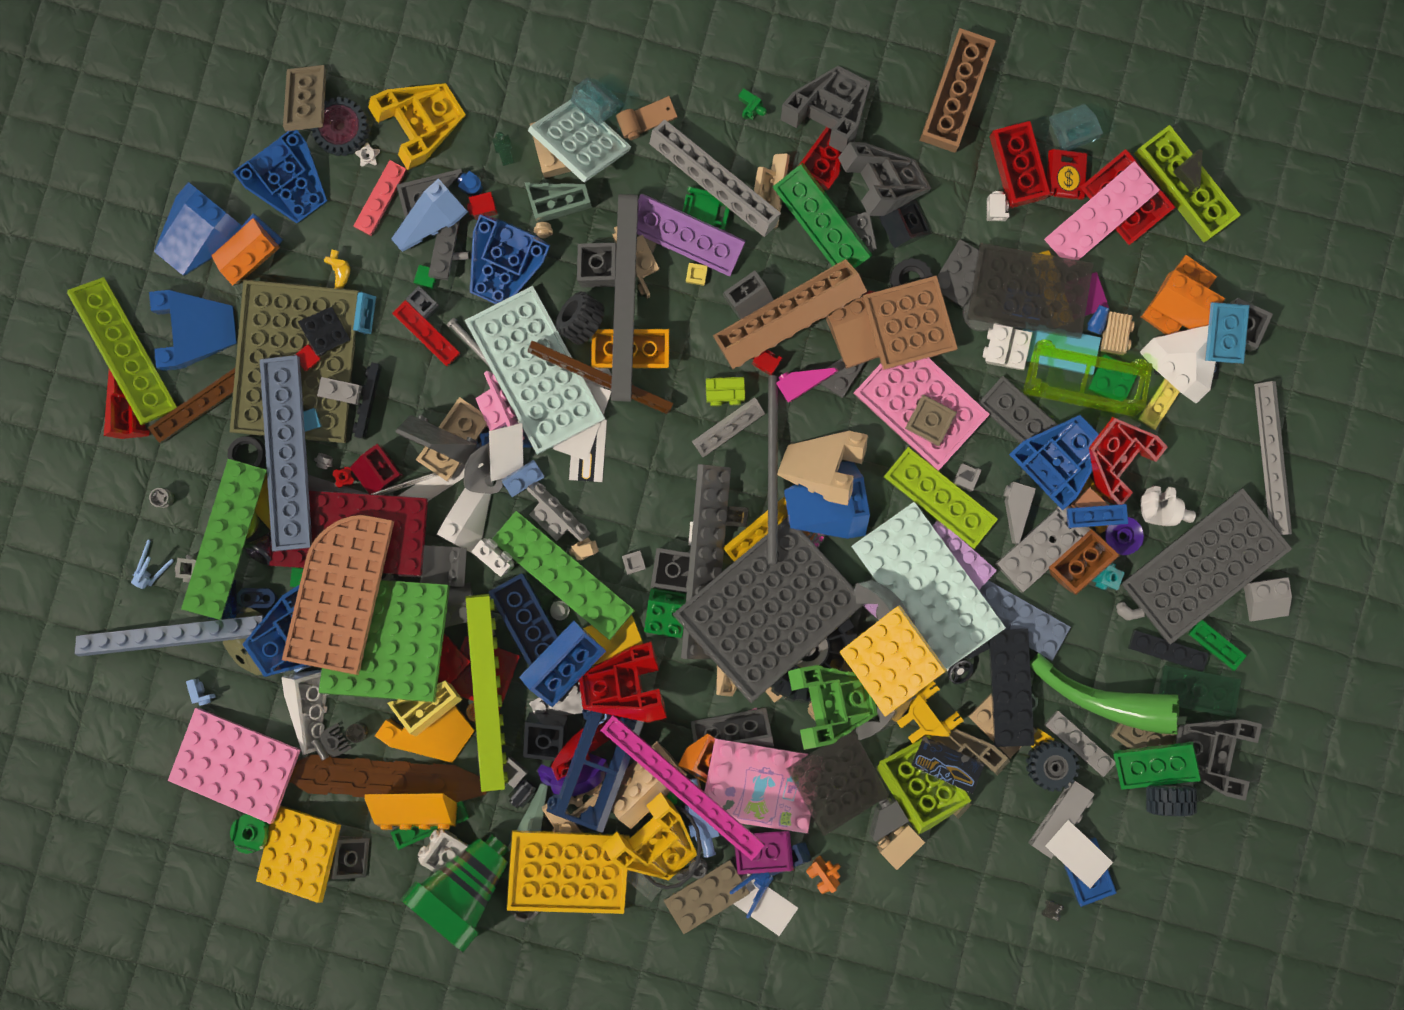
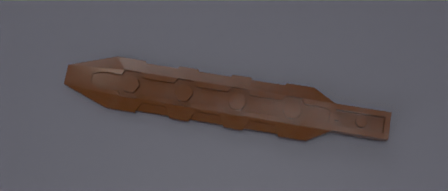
M312 754L296 762L289 783L295 784L309 794L328 795V793L363 798H365V794H444L455 802L486 795V791L481 792L480 776L456 765L435 763L433 765L413 764L408 761L386 762L373 761L368 758L346 759L332 758V756L322 761L319 755Z

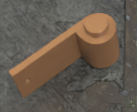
M670 96L638 110L627 109L616 115L624 138L629 140L639 137V134L657 127L663 120L669 122L678 118Z

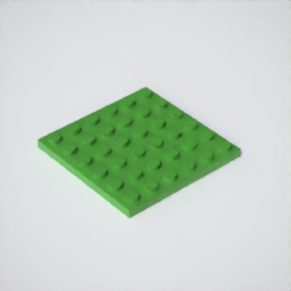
M381 580L359 675L322 668L318 693L435 703L450 586Z

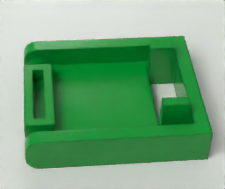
M688 187L687 192L694 194V196L686 194L682 212L725 231L730 209L708 191ZM719 205L726 207L723 222L715 221Z

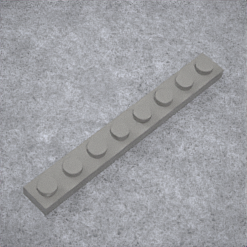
M1276 381L1254 384L1268 519L1280 535L1292 534Z

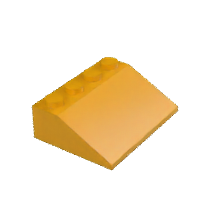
M365 794V801L373 822L381 827V830H392V827H400L401 830H411V827L417 826L421 830H430L431 826H438V829L447 830L450 829V826H456L457 802L444 794Z

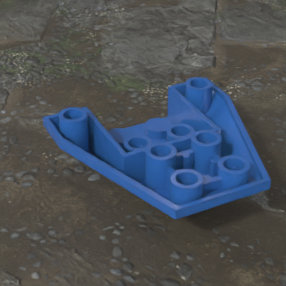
M298 130L287 131L278 140L233 171L234 175L247 190L295 223L301 221L327 201L307 142Z
M480 214L473 231L470 293L494 304H498L517 294L544 263L550 245L538 236L505 221Z
M841 462L838 473L854 476L853 492L848 506L829 502L823 499V496L817 492H814V494L809 492L808 488L801 484H795L784 490L790 529L844 539L866 536L870 513L864 478L854 462Z

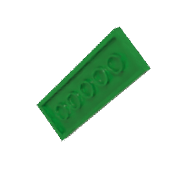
M803 163L772 186L832 266L846 259L855 269L872 256L871 252Z

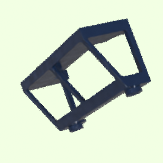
M583 709V717L587 720L560 793L549 798L546 811L603 833L631 756L617 745L609 768L587 761L586 756L602 713ZM617 716L639 736L643 721ZM586 764L605 771L607 774L595 806L589 805L588 809L581 813L578 818L565 812L581 769Z

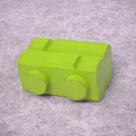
M744 377L706 378V403H710V406H722L724 402H729L730 406L741 405V402H745Z

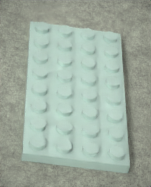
M533 286L465 320L519 423H522V428L537 455L605 420L582 376L527 352L531 341H535L572 358Z
M915 502L851 546L875 581L890 589L901 600L911 620H915L916 628L946 669L1006 628Z

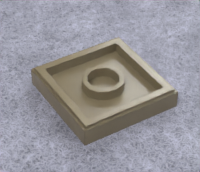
M923 394L904 429L936 446H940L957 412Z

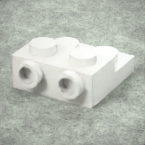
M994 324L993 328L988 330L987 339L990 340L989 347L985 346L983 358H986L987 364L1024 371L1033 333Z
M490 538L480 540L471 552L495 573L502 577L514 568L515 562L511 560L512 556L506 551L502 552L497 548L498 545L494 540Z
M434 830L430 836L431 841L428 846H423L420 849L418 860L421 865L435 873L469 845L459 840L457 836L447 830Z

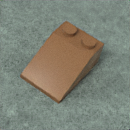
M862 297L850 301L844 307L828 314L826 321L846 369L879 357Z

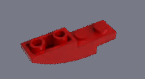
M609 719L598 725L586 756L587 761L590 760L588 755L590 752L611 740L600 731ZM583 729L566 743L555 758L551 768L557 781L566 776Z

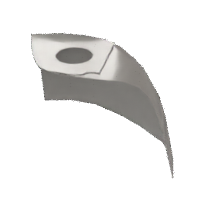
M489 443L472 453L466 462L464 487L471 492L493 494L499 492L504 485L501 481L502 479L496 480V484L493 487L485 484V477L491 475ZM479 464H484L482 468H478Z

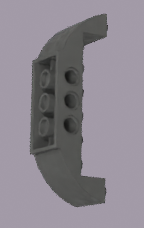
M873 580L856 584L854 588L856 603L878 604L876 609L878 621L899 605L910 618L901 600L884 585ZM916 695L886 717L878 707V715L863 725L856 727L858 740L871 737L893 726L902 718L911 700L915 699Z

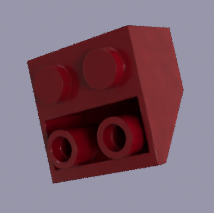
M378 443L363 453L350 467L369 495L387 489L403 477V474L388 453Z

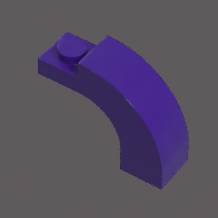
M591 753L589 754V762L609 768L606 759ZM541 764L537 770L541 778L540 780L544 784L550 785L554 794L559 795L565 777L557 781L552 768ZM584 764L572 796L584 794L597 787L604 780L607 772Z

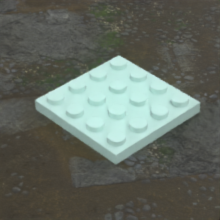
M577 96L532 124L528 129V132L584 183L626 154L631 148L623 138Z

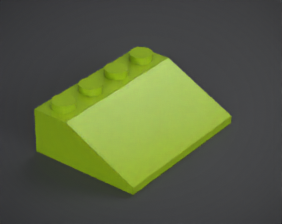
M922 739L881 760L877 767V771L918 835L936 826L971 802L965 790L911 766Z

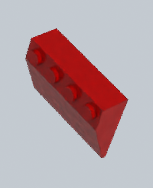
M1125 149L1080 188L1091 199L1134 161L1142 170L1143 168ZM1159 187V191L1115 228L1128 245L1133 243L1175 208Z

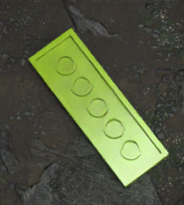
M909 447L906 448L884 476L886 480L955 533L972 549H975L998 520Z

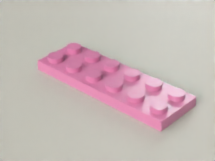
M1134 161L1044 240L1070 268L1153 197L1159 189Z

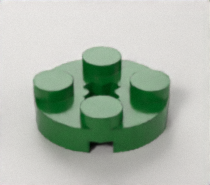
M248 814L236 819L230 830L231 841H234L235 848L245 854L263 850L269 837V823ZM251 829L253 835L249 839V835L246 832Z

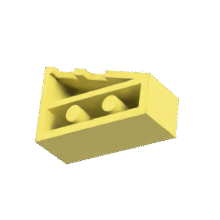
M444 681L437 684L435 703L396 700L387 704L409 734L417 736L459 703L462 698L450 683Z

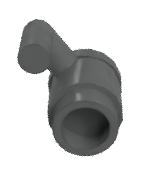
M696 858L690 861L688 868L677 872L676 879L678 881H682L689 875L696 862ZM700 858L699 864L692 876L693 878L700 879L706 875L708 865L703 858Z

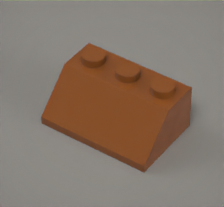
M1091 529L1049 567L1051 576L1065 589L1077 595L1116 560L1119 554Z

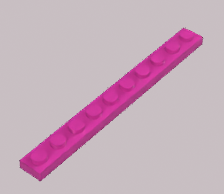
M613 715L600 730L751 861L765 846L760 839L619 718Z

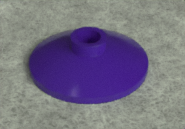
M1128 517V524L1108 525L1105 539L1106 543L1119 555H1130L1141 547L1144 533L1141 525L1133 518ZM1122 532L1125 534L1124 539H1120L1119 536Z

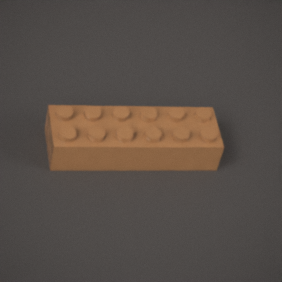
M959 28L919 141L954 153L957 151L996 40Z

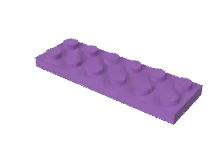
M641 194L639 197L638 235H643L644 238L727 276H731L746 242L745 240L645 194Z

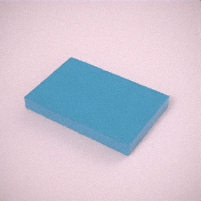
M1211 303L1205 361L1244 364L1250 305Z

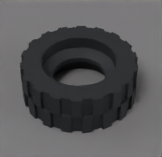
M914 258L905 259L901 263L899 262L890 275V288L903 285L902 277L908 271L916 272L920 276V280L933 277V274H931V269L925 262Z

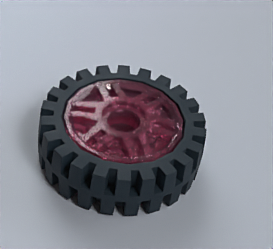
M337 97V99L329 98L330 101L327 102L325 100L323 127L311 128L312 135L319 146L328 153L335 156H347L348 153L352 155L355 153V150L359 151L361 149V145H365V139H368V131H370L369 121L364 111L356 102L350 101L348 98L343 99L342 97ZM338 124H344L343 129L336 130Z

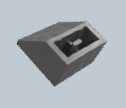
M753 271L723 293V297L740 320L774 301L768 288L756 271Z

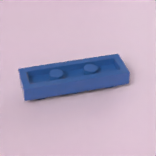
M1126 504L1066 509L1068 528L1128 524Z

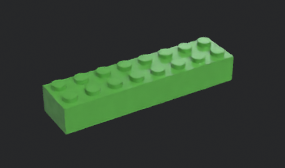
M231 459L227 460L183 601L182 610L222 620L267 470Z
M517 511L492 538L499 548L509 553L518 564L609 640L613 638L635 612L627 603Z

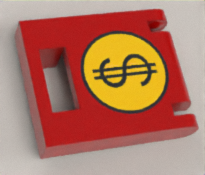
M1057 149L1049 150L1047 170L1049 196L1054 194V197L1084 199L1085 193L1080 187L1086 180V153ZM1061 156L1073 158L1072 162H1061Z

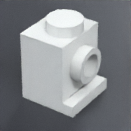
M992 192L987 198V221H1006L1009 218V213H1005L1008 211V200H1005L1004 192Z

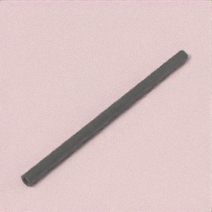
M775 375L768 377V565H777L778 386L776 384L778 376Z

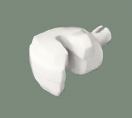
M1153 486L1148 488L1141 497V512L1145 522L1162 526H1175L1181 520L1191 523L1196 518V513L1186 510L1184 501L1176 497V490L1173 487H1168L1164 493H1161V487Z

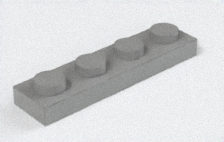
M754 397L692 442L700 455L704 457L765 413Z
M1056 711L1044 724L1102 777L1116 764L1110 756L1059 711Z

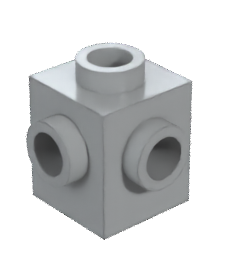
M186 555V559L178 558L175 565V577L183 578V582H190L197 556Z

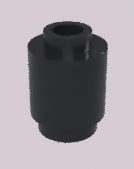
M524 779L508 795L510 798L509 802L516 808H519V806L524 808L535 794L534 791L537 788L530 781Z

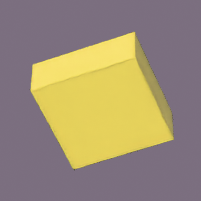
M689 263L686 283L705 286L708 266Z

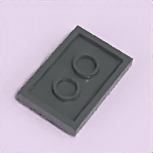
M959 239L937 276L942 296L963 308L992 258Z

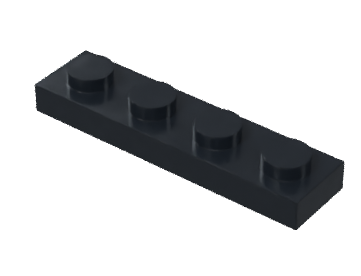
M371 362V365L366 369L367 383L362 387L361 396H363L362 404L359 403L357 409L359 418L358 422H355L353 426L354 437L362 440L366 439L382 366L378 363Z
M1133 630L1128 649L1200 672H1204L1209 655L1208 653L1174 642L1169 644L1164 639Z

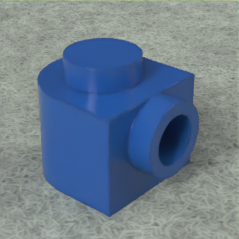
M472 172L463 173L458 179V183H460L458 185L459 189L468 196H476L482 192V183Z

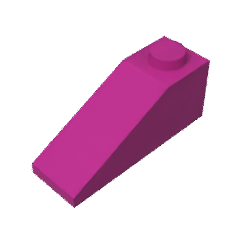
M828 368L792 372L790 374L786 372L778 377L780 381L776 384L786 400L792 402L837 373L838 369Z

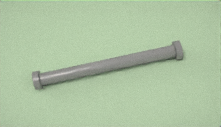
M455 317L447 323V326L452 328L488 365L477 343L457 323L458 320Z

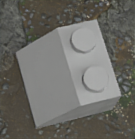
M1289 577L1250 582L1244 586L1250 622L1289 616L1292 599Z

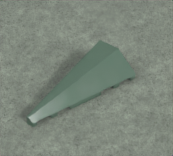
M540 783L516 831H541L544 813L542 806L545 805L547 792L546 784ZM511 843L508 846L509 851L503 857L508 862V865L501 878L509 880Z

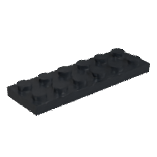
M1028 629L1002 630L989 640L994 746H1034Z

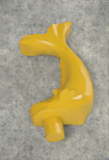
M331 250L330 257L326 256L324 262L331 265L335 271V289H343L350 275V265L347 261L338 259L339 251Z

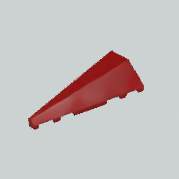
M109 369L104 436L119 439L149 436V430H146L145 424L141 425Z

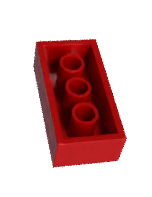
M1027 121L993 130L989 137L1009 209L1045 200L1050 195L1031 122Z

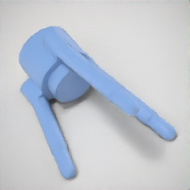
M147 540L131 581L133 585L141 589H145L147 585L152 586L154 581L174 562L173 559L169 560L150 578L151 574L146 569L151 557H147L146 561L145 558L151 540Z

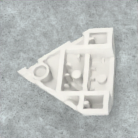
M1208 326L1155 337L1140 351L1155 370L1193 402L1197 403L1210 391L1216 362L1205 361Z

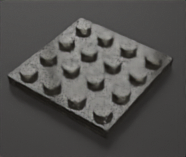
M854 729L849 734L838 739L834 744L822 746L786 768L823 836H826L889 796L860 740H858Z

